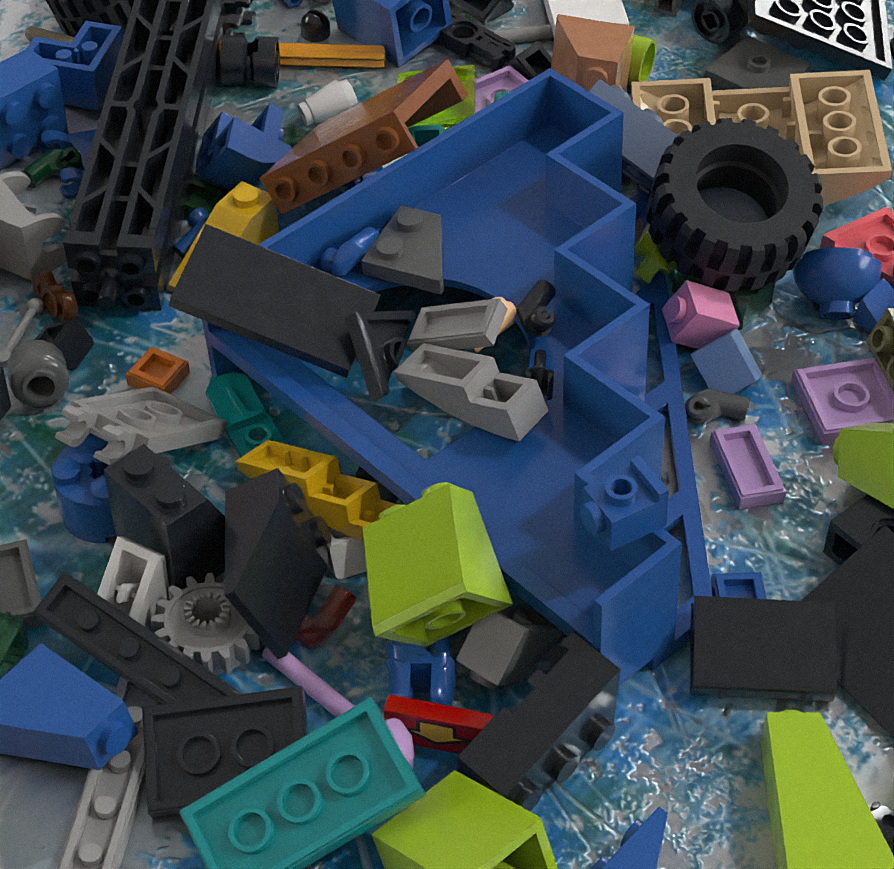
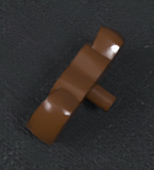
M51 270L39 272L32 281L35 297L43 301L44 309L48 310L53 318L58 317L59 322L76 319L78 306L73 292H65L63 286L56 283Z

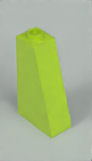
M797 710L766 712L760 739V749L776 869H894V855L821 713L800 712Z

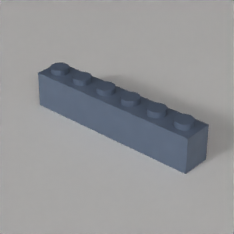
M599 79L589 92L624 112L622 172L644 189L650 191L662 154L667 146L673 144L674 138L680 132L675 134L664 126L662 119L654 111L647 108L642 110L631 102L630 96L617 85L609 86ZM710 187L698 191L708 207L724 218L741 223H755L768 219L759 203L742 191L728 187Z

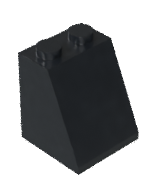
M143 444L104 469L116 539L117 536H123L165 555L169 587L173 585L183 590L187 588L186 577L192 576L198 584L205 581L207 573H213L214 578L225 572V516L151 449Z

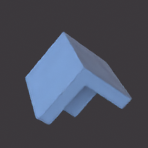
M737 328L703 345L690 354L709 389L733 394L756 382L762 376L758 365Z

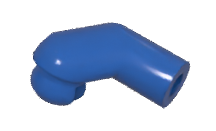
M366 227L343 243L338 250L333 247L327 248L320 260L322 269L332 272L333 276L347 275L363 259L380 235L379 232L373 227Z

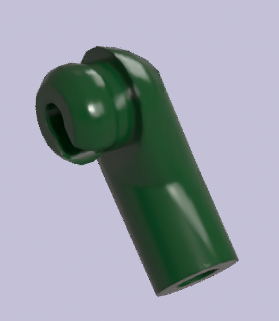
M74 147L48 150L22 171L31 180L28 187L35 188L47 177L59 176L60 171L64 168L79 169L82 160L81 153Z

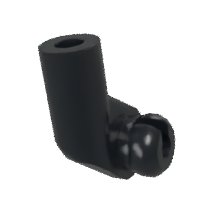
M546 280L537 281L516 309L517 316L525 331L536 337L548 335L556 322L554 312L549 315L546 311L547 306L556 295V289Z

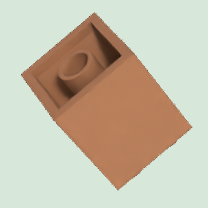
M558 14L556 17L551 69L587 91H590L597 81L601 79L609 86L617 85L627 92L635 26Z

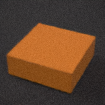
M151 346L126 373L127 385L135 389L154 386L171 394L190 373L189 361Z

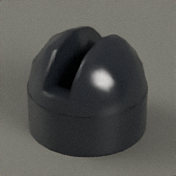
M311 9L303 15L300 23L302 38L310 42H320L329 38L331 34L330 21L326 13L322 10Z

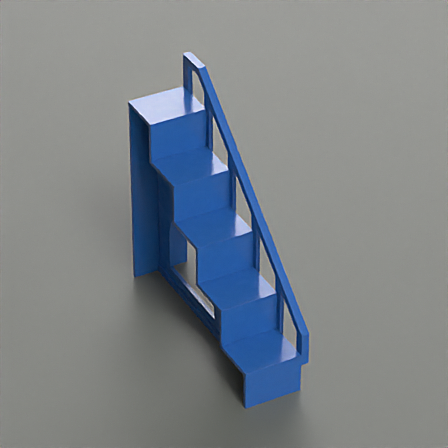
M549 68L259 244V246L333 275L332 272H327L321 267L320 260L323 252L330 247L338 250L343 243L366 227H373L381 234L399 207L403 205L441 215L444 286L463 289L488 300L495 297H503L506 301L512 302L517 309L518 304L537 281L546 280L550 282L556 289L555 297L546 308L549 315L552 312L555 314L556 322L552 331L543 337L532 336L525 331L518 316L515 321L527 340L530 354L528 368L534 367L535 352L541 349L547 355L546 368L554 371L552 400H547V396L543 395L549 411L521 441L499 436L475 426L434 456L425 460L299 359L202 320L212 378L231 371L238 373L244 371L405 504L408 505L421 498V493L426 488L443 482H448L473 492L506 586L567 636L573 631L621 669L620 686L645 665L653 671L690 640L691 603H694V596L713 597L676 343L671 341L662 308L669 300L666 275L658 271L648 285L635 294L632 293L635 221L641 217L642 230L644 231L648 223L645 210L648 203V193L640 190L639 184L636 183L638 192L636 195L628 199L621 194L624 112ZM361 261L347 275L338 277L372 292L404 286L363 275ZM653 309L664 382L645 395L649 311ZM667 409L679 490L668 498L667 524L663 528L611 551L598 534L593 535L587 530L581 519L579 509L580 505L583 504V487L629 467L630 459L638 455L661 480L665 417L661 413ZM682 521L693 597L677 609L682 543L669 534L668 531Z

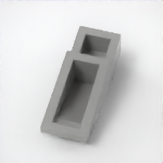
M423 343L394 371L398 381L443 411L473 426L516 441H521L549 411L537 380L500 373L494 357Z

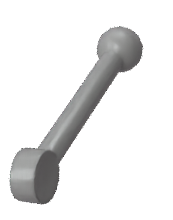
M37 297L31 298L27 302V312L4 349H0V367H7V361L11 352L16 347L35 314L43 311L44 303L41 299Z

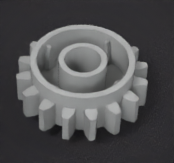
M207 573L205 581L198 584L192 576L186 577L187 588L181 590L171 585L168 588L170 600H157V615L151 616L153 633L215 675L232 673V669L241 663H249L251 650H260L262 647L261 639L225 597L224 580L222 583L215 582L213 573Z

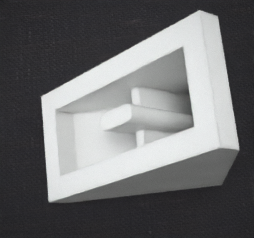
M117 536L97 594L146 628H149L152 625L151 616L157 615V600H170L165 555L123 536Z

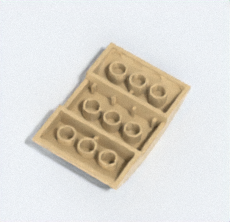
M870 70L790 74L789 87L712 91L710 78L631 82L632 102L642 110L647 108L654 111L662 119L664 126L675 134L686 130L692 131L694 125L709 121L711 125H714L717 119L732 118L733 122L741 123L742 119L756 121V126L765 129L769 125L779 130L778 135L783 139L787 140L790 137L799 145L798 152L801 155L807 154L815 166L812 174L817 173L820 177L823 188L820 193L824 199L823 206L853 197L892 177V167ZM639 185L640 190L649 194V191Z

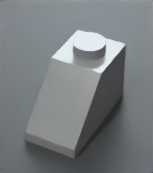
M523 604L512 605L474 623L456 661L471 669L468 674L469 677L485 687L496 689L497 686L518 684L560 638L562 631L545 617Z

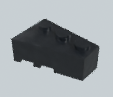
M573 631L561 643L562 647L566 649L565 655L547 675L540 669H537L527 680L528 684L534 689L515 710L511 712L504 706L457 757V772L528 811H531L537 805L542 793L555 781L558 783L566 781L576 770L579 761L592 749L599 751L605 747L613 737L616 729L614 718L621 669Z

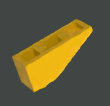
M243 181L215 205L205 224L257 245L279 232L277 206L269 193ZM205 224L169 281V291H174Z

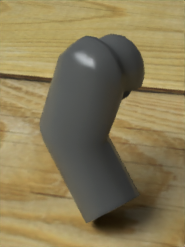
M708 388L691 396L686 401V417L694 424H704L722 415L745 420L750 398Z

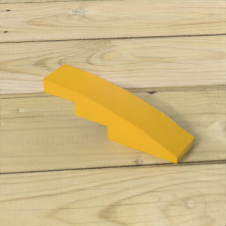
M266 440L236 460L237 469L250 479L279 468L290 484L296 483L301 488L307 502V507L315 517L321 516L327 526L361 541H364L363 527L379 520L378 515L383 510L399 505L381 500L376 482L341 474L338 457Z

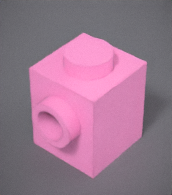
M688 280L669 298L662 308L671 341L697 349L740 326L729 292Z

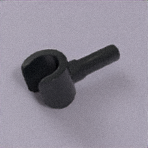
M540 349L535 352L534 367L525 370V378L537 380L542 395L547 396V400H552L554 371L546 368L547 355L544 350Z

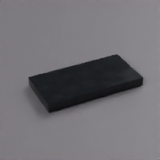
M205 224L170 297L169 307L347 378L356 357V352L345 318L355 312H374L381 295Z

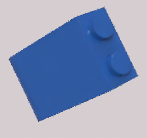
M332 0L338 29L362 45L384 46L385 59L397 67H401L439 38L440 30L452 24L449 0Z

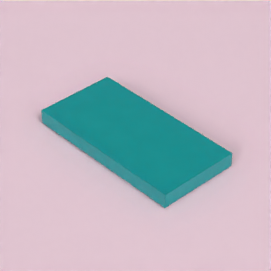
M370 697L181 809L179 812L206 869H304L426 796V793L373 698Z

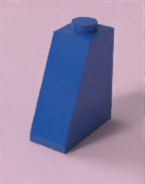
M42 643L0 679L1 754L100 770L115 755L121 753L138 734V730L122 699Z

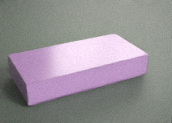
M756 424L711 431V447L739 510L784 503L786 490Z

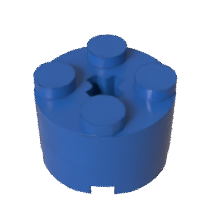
M90 433L79 446L71 447L68 445L61 451L51 467V473L60 515L66 529L81 540L91 543H107L106 537L115 536L104 469L109 465L95 459L94 454L98 450H103L108 442Z

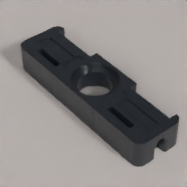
M450 10L452 24L441 29L440 37L436 39L439 45L465 59L470 57L490 68L491 73L506 67L516 56V44ZM458 36H468V37H470V38H465V39H463V38H456V37H458Z

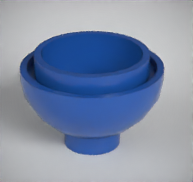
M846 247L822 248L804 253L802 259L793 268L795 283L802 294L813 303L819 305V317L830 320H842L855 316V305L860 303L861 299L880 281L882 263L878 259L873 258L872 253L866 250Z

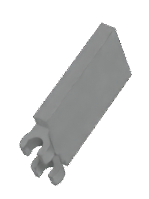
M152 386L72 400L71 404L63 408L61 415L71 420L70 424L64 431L56 432L55 439L71 447H77L91 433L108 442L103 450L95 452L94 458L110 466L143 444L156 454L221 439L227 421Z

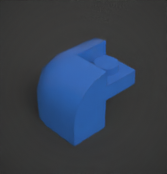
M269 103L252 125L221 112L203 134L195 173L201 175L205 182L217 188L230 191L241 181L254 187L261 184L260 177L292 148L281 141L284 135V129L281 128L284 110Z

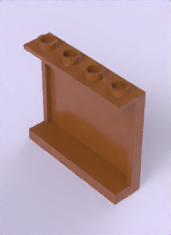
M446 59L318 124L260 177V180L280 213H286L416 150L418 146L408 128L462 102L468 96V93L451 63Z

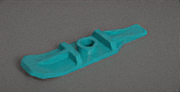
M231 371L211 378L205 392L206 397L215 415L227 421L224 431L240 458L266 440L286 444L257 397L248 376ZM254 437H265L259 441L252 440Z

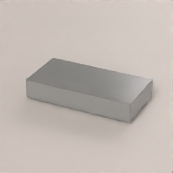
M500 298L423 307L420 310L407 345L413 352L423 343L456 350L494 346L507 308Z

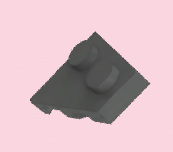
M401 205L361 260L363 275L442 294L444 291L441 215Z

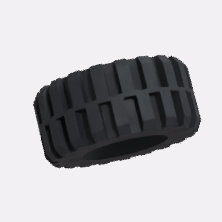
M720 118L716 120L714 125H711L709 121L694 125L692 131L686 130L674 138L673 144L667 146L661 156L647 197L648 203L645 210L646 221L650 225L648 232L655 245L661 244L659 253L668 263L674 261L678 265L677 271L685 277L689 278L690 275L701 279L699 283L701 285L712 288L713 284L723 285V290L738 291L740 286H746L747 290L763 288L765 281L768 284L777 282L785 276L787 271L793 270L800 261L819 223L824 199L820 194L823 189L820 177L817 173L812 174L815 166L807 154L801 155L798 152L800 147L790 137L787 140L783 139L778 135L779 130L769 125L765 129L756 126V121L742 119L741 123L733 122L732 118ZM710 187H728L742 191L759 203L768 219L755 223H741L729 220L708 207L698 191Z

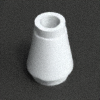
M334 79L303 102L297 104V109L303 123L309 126L324 122L357 105L358 101L347 79L339 82Z

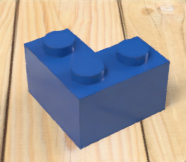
M85 21L71 43L34 37L27 48L58 68L64 104L84 109L100 110L105 102L123 41L122 26Z

